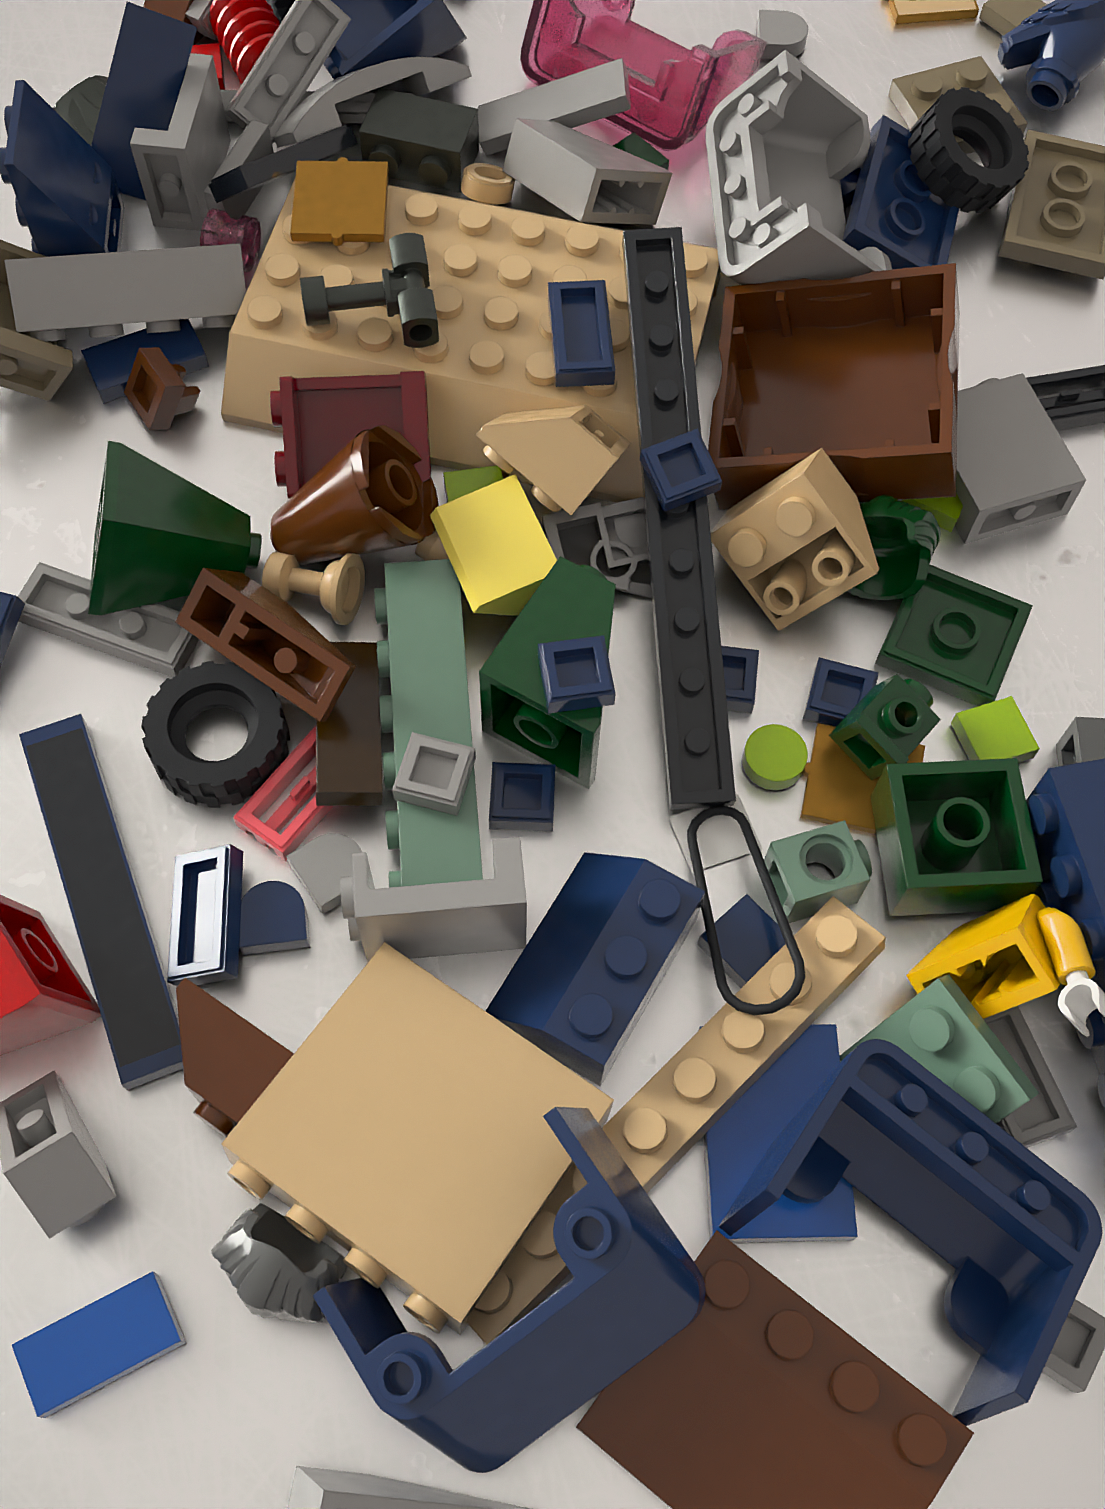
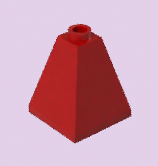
M0 895L1 1056L93 1023L101 1017L97 1002L41 913L3 895Z

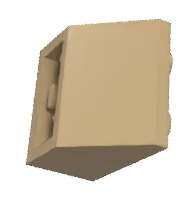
M587 405L504 413L483 425L476 434L479 439L487 444L483 451L494 464L508 473H512L514 469L519 471L534 484L530 491L544 506L554 512H559L563 508L570 515L576 511L631 444Z
M820 448L728 509L711 531V542L778 631L874 576L879 570L858 498L823 448Z

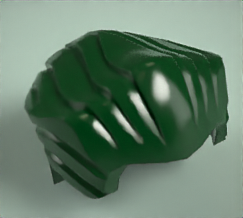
M889 495L877 496L868 502L860 504L879 570L877 574L848 590V592L860 598L877 600L901 599L915 595L926 581L932 555L940 542L941 532L934 515L930 511L921 509L918 506L909 505V503L904 501H898L897 498Z

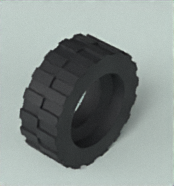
M961 87L959 90L952 88L947 90L944 95L942 94L912 127L910 131L912 136L908 140V148H911L910 158L918 171L917 175L921 181L927 184L932 194L944 200L945 204L950 207H957L960 211L966 213L970 211L983 213L987 208L990 210L1025 177L1024 172L1029 167V161H1027V155L1029 154L1028 146L1025 145L1024 135L1015 124V119L1001 107V104L994 99L991 100L986 97L984 93L978 90L974 92L965 87ZM954 135L963 139L975 150L983 166L971 160L963 152Z
M214 661L201 662V666L194 668L188 666L180 670L179 674L171 680L167 678L160 685L158 693L155 696H151L146 705L148 708L147 714L142 717L141 728L145 734L142 740L160 780L163 779L167 789L175 796L180 794L186 802L194 805L203 803L207 804L208 807L221 808L222 804L232 803L234 806L244 803V799L252 796L288 757L287 741H290L289 728L280 698H277L273 689L234 662L226 661L225 664H214ZM216 707L229 708L238 712L248 724V737L244 746L235 755L220 761H208L195 756L189 750L186 744V732L189 724L198 714Z

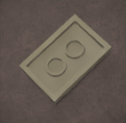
M1028 129L1024 142L1028 146L1029 154L1027 155V161H1029V167L1024 172L1025 177L1012 190L998 256L1104 280L1105 146Z

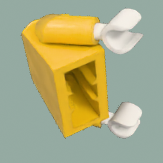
M1036 894L1025 896L957 927L906 975L918 994L936 979L949 974L983 1019L1056 991L1060 984L1066 987L1060 993L1058 1007L1084 1036L1088 1037L1090 1035L1086 1027V1019L1093 1010L1098 1009L1105 1017V992L1096 982L1091 980L1095 975V969L1079 925L1066 913L1056 908H1046Z

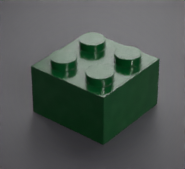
M1017 758L886 764L870 797L890 916L994 911L1033 894L1043 880Z

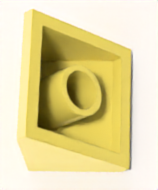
M516 474L436 507L430 514L473 613L518 616L557 561Z

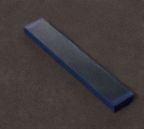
M78 714L21 733L19 737L121 1085L126 1090L182 1070L183 1061L177 1009L87 723L82 714Z

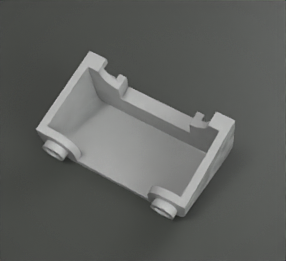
M784 50L724 98L715 107L706 125L705 138L718 261L721 272L737 283L746 285L795 279L837 280L873 271L892 270L889 257L876 247H866L856 251L842 241L846 228V219L840 180L853 170L859 168L868 155L871 138L868 116L787 50Z

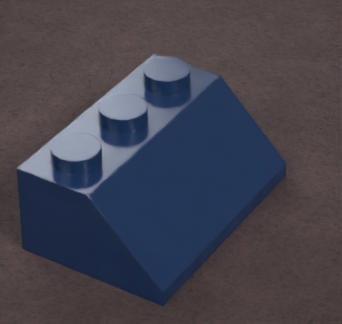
M584 852L489 1004L486 1012L567 1068L601 1087L695 924L705 891L647 859Z

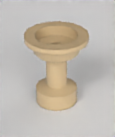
M273 552L265 563L262 575V586L285 602L291 600L295 592L320 596L321 605L326 612L332 615L335 623L340 625H348L355 618L362 601L365 585L363 561L358 554L347 553L341 560L332 562L323 573L301 569L294 555Z

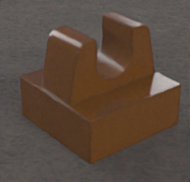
M159 347L138 349L124 390V394L150 431L170 429L175 415L194 410L201 392L198 386L186 387L183 382L187 372L186 369L181 365L171 364Z

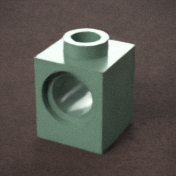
M845 820L772 841L764 859L789 923L814 916L833 896L845 906L858 903L872 875V865L868 851L861 840H853ZM817 862L826 865L834 873L835 879L823 880L815 877L808 870L806 864Z

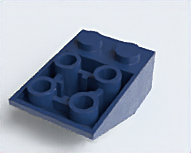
M15 80L12 106H6L4 110V122L8 138L6 147L0 148V174L3 182L11 184L16 195L17 218L22 227L29 228L32 236V251L46 257L120 252L124 204L113 168L25 80Z

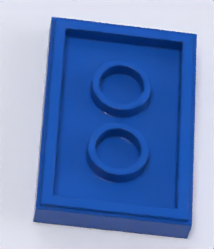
M836 1024L810 1025L704 1134L710 1238L716 1230L732 1243L852 1241L858 1237L853 1186L842 1177L834 1190L818 1202L809 1204L799 1203L782 1194L779 1200L732 1236H729L719 1227L772 1143L839 1065L840 1056Z

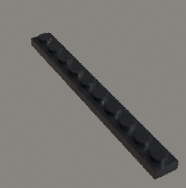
M682 227L623 230L622 247L640 452L642 449L697 428L701 435ZM641 463L670 810L707 808L722 805L733 806L736 801L708 499L707 496L663 512Z

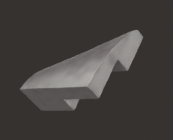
M644 497L601 506L600 502L578 507L572 515L565 510L542 515L543 531L557 560L561 556L579 566H591L600 571L608 581L616 584L615 590L652 598Z

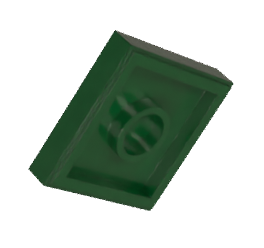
M929 564L927 578L922 588L915 595L903 598L875 664L977 706L994 702L1033 605Z

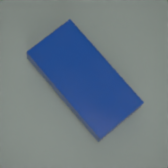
M152 1271L12 1344V1348L36 1415L40 1418H46L186 1342L159 1275Z

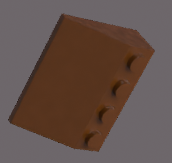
M717 1230L694 1261L703 1276L706 1291L705 1302L699 1316L689 1326L602 1390L576 1426L580 1432L671 1509H928L974 1434L973 1431Z

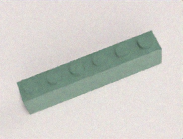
M449 559L384 563L386 587L374 588L377 625L388 624V640L377 641L380 678L390 677L391 695L380 696L382 733H393L394 751L382 753L385 790L393 789L412 732L473 747L460 582ZM474 766L457 816L398 800V810L385 812L388 850L400 849L401 871H389V888L483 880Z

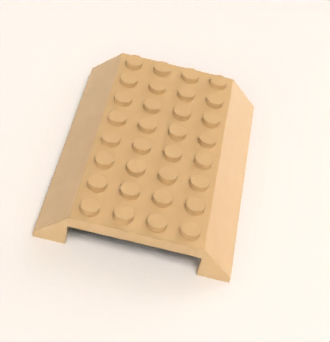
M294 179L229 332L221 407L223 421L283 433L282 427L273 426L270 408L271 391L280 390L279 377L310 378L391 375L407 371H425L431 464L457 470L496 466L483 451L487 444L476 436L483 425L508 412L587 405L631 443L587 497L616 503L643 497L622 247L623 230L388 185L384 242H344L341 246H335L333 242H297L291 240L290 234L295 188ZM403 233L423 235L429 269L430 286L428 289L433 290L438 320L439 342L423 348L405 346L400 315L396 314L394 317H388L386 305L330 311V324L306 325L300 278L323 275L325 288L383 281L382 269L388 268V270H392L389 239ZM683 241L694 362L696 365L713 296L716 297L722 272L719 266L717 248ZM605 280L615 363L614 385L556 387L548 307V282ZM501 469L503 479L516 474L520 483L534 485L516 469L512 473Z

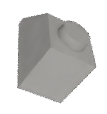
M55 1071L50 1072L0 1102V1160L3 1174L49 1239L68 1227H76L88 1222L100 1212L104 1204L116 1197L106 1163Z

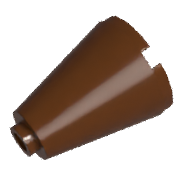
M378 425L358 433L273 514L270 524V539L276 552L294 555L299 566L340 559L347 553L362 555L415 545L422 542L425 537L433 534L436 528L430 514L436 507H439L437 491L432 478L422 482L413 465L422 460L416 449L399 432L386 425Z

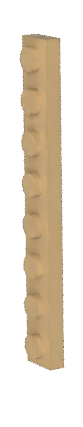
M834 896L794 935L804 960L805 981L800 994L787 1007L772 1014L751 1015L737 1011L726 1003L602 1127L646 1193L667 1174L885 949L886 937ZM785 944L735 994L737 998L754 1005L768 1004L781 998L791 988L795 978V970L787 945ZM575 1163L570 1167L467 1318L468 1325L486 1345L536 1308L570 1273V1270L556 1249L553 1227L556 1215L563 1203L588 1184Z

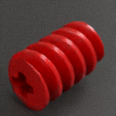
M213 0L209 12L212 31L217 36L220 46L224 49L225 55L231 62L232 69L242 85L279 27L280 21L266 0Z

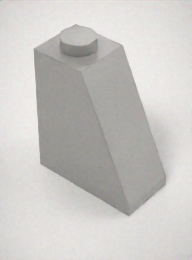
M522 118L515 119L502 169L503 172L579 222L656 225L673 174L665 168L555 121Z

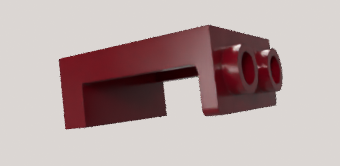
M407 371L391 375L310 378L279 377L280 390L271 391L270 408L273 426L283 428L284 451H275L274 464L277 486L287 487L288 499L302 488L358 433L378 425H386L399 432L416 449L422 459L413 464L422 482L431 478L425 371Z

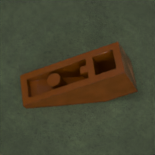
M202 568L175 623L319 722L327 721L356 668L349 659L290 604L241 572Z

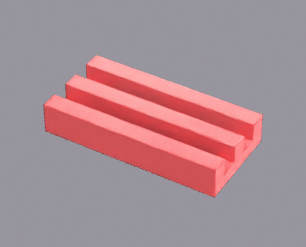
M316 726L233 817L240 829L246 833L248 831L251 832L256 840L265 847L269 845L274 849L276 855L284 861L287 860L286 856L300 846L334 807L316 806L315 795L281 835L279 834L282 828L316 791L315 766L292 789L289 797L266 823L259 820L316 756Z

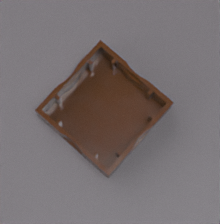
M956 263L873 271L837 280L795 279L725 287L719 341L722 375L716 397L713 401L708 452L722 480L720 491L714 493L719 510L730 509L820 448H823L856 494L859 502H868L881 495H889L898 500L956 497L960 315Z

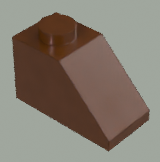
M184 977L176 987L185 1086L200 1103L193 1113L216 1132L227 1137L294 1053Z

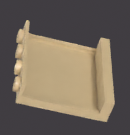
M384 942L221 1145L230 1163L233 1164L227 1174L245 1191L259 1200H262L270 1192L290 1207L285 1218L306 1237L320 1244L327 1235L349 1251L343 1262L363 1280L379 1288L386 1279L409 1296L403 1307L427 1328L439 1334L446 1324L461 1335L467 1326L468 1316L574 1163L543 1116L554 1107L588 1108L602 1128L608 1120L614 1099Z

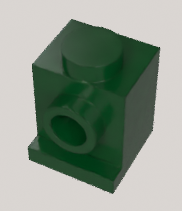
M896 674L875 685L829 736L871 780H874L881 776L886 764L907 763L909 760L908 756L941 719L930 708L933 705V697L929 690L916 680H903Z

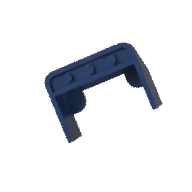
M881 1039L864 1041L839 1063L772 1143L719 1227L729 1236H732L779 1200L782 1194L795 1202L815 1203L830 1194L841 1177L844 1178L956 1269L944 1294L945 1314L957 1336L980 1354L977 1364L952 1413V1416L962 1424L969 1426L1029 1402L1102 1239L1101 1219L1092 1201L1081 1190L901 1048Z
M554 1107L543 1116L588 1183L563 1203L556 1215L553 1227L556 1249L574 1278L453 1370L434 1341L423 1334L407 1332L381 1287L376 1288L362 1278L324 1286L313 1295L378 1407L457 1464L472 1472H490L510 1461L689 1326L699 1316L705 1302V1283L697 1265L588 1108Z

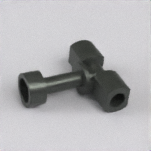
M403 233L389 239L392 270H388V268L382 269L383 281L325 288L323 275L300 278L306 325L330 324V311L386 305L388 317H394L396 314L400 315L405 346L423 348L439 342L438 320L433 290L428 289L430 286L429 269L423 235Z

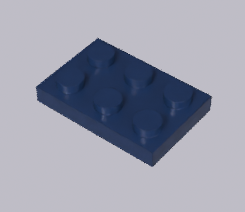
M883 115L871 128L868 155L861 167L842 241L857 251L866 247H876L889 257L892 270L947 264L959 208L948 206L944 203V200L929 191L930 188L917 175L918 171L910 158L911 148H908V140L912 136L910 130Z

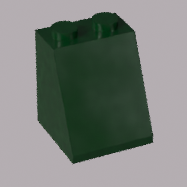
M560 556L479 671L482 731L542 764L556 765V772L589 789L596 776L603 706L548 714L538 660V644L604 635L609 657L616 584L608 581L597 569L588 565L579 566Z

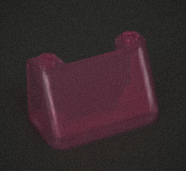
M534 0L520 55L522 69L527 78L539 86L623 58L628 71L631 109L602 118V120L629 134L635 132L650 145L664 151L682 148L693 141L706 127L715 107L754 75L767 44V41L747 31L736 29L724 32L719 36L712 49L700 44L693 46L689 50L631 21L635 0Z

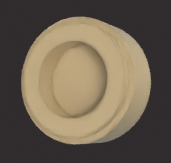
M474 163L464 168L461 191L467 197L478 202L495 205L506 204L512 200L515 179L503 172V168L499 166Z

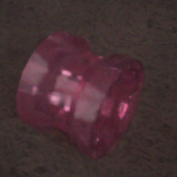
M212 208L208 211L203 221L200 246L240 244L244 272H250L257 261L260 251V222L257 218L242 215L239 219L231 218L227 211Z

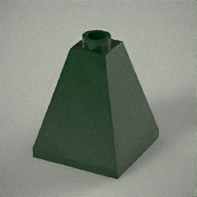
M108 441L94 533L88 614L101 616L189 596L202 568L241 572L245 574L246 568L257 569L261 554L262 535L251 532V522L248 514L126 445Z

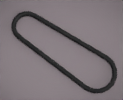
M723 805L710 807L701 811L691 820L687 829V842L696 886L705 891L701 910L717 987L723 999L737 1011L751 1015L772 1014L787 1007L800 994L805 981L804 960L745 815L733 807ZM713 816H730L740 825L794 963L795 978L791 988L781 998L768 1004L754 1005L743 1002L732 994L727 985L696 834L699 826L706 819Z

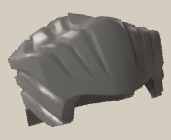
M262 1203L253 1210L249 1208L243 1212L223 1236L222 1241L217 1243L211 1250V1254L220 1262V1268L226 1272L232 1286L237 1289V1294L252 1314L263 1318L275 1316L280 1320L286 1321L298 1320L299 1322L322 1323L325 1316L313 1295L324 1286L340 1283L339 1279H342L348 1267L343 1262L345 1257L323 1241L320 1244L312 1241L289 1223L285 1216Z

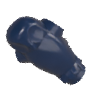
M1055 0L1038 9L1036 13L1024 19L1020 25L1001 37L1003 43H1000L997 56L1004 69L1009 70L1032 64L1026 73V93L1029 100L1037 107L1047 111H1055L1060 109L1063 104L1069 103L1077 96L1080 82L1105 60V0Z

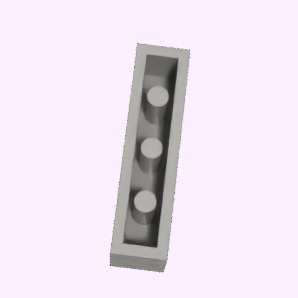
M240 244L4 260L16 331H30V337L45 342L66 340L65 329L88 327L90 337L124 335L123 324L146 322L147 333L181 330L179 319L202 318L203 328L229 327L233 325L236 318L235 315H237L246 294Z

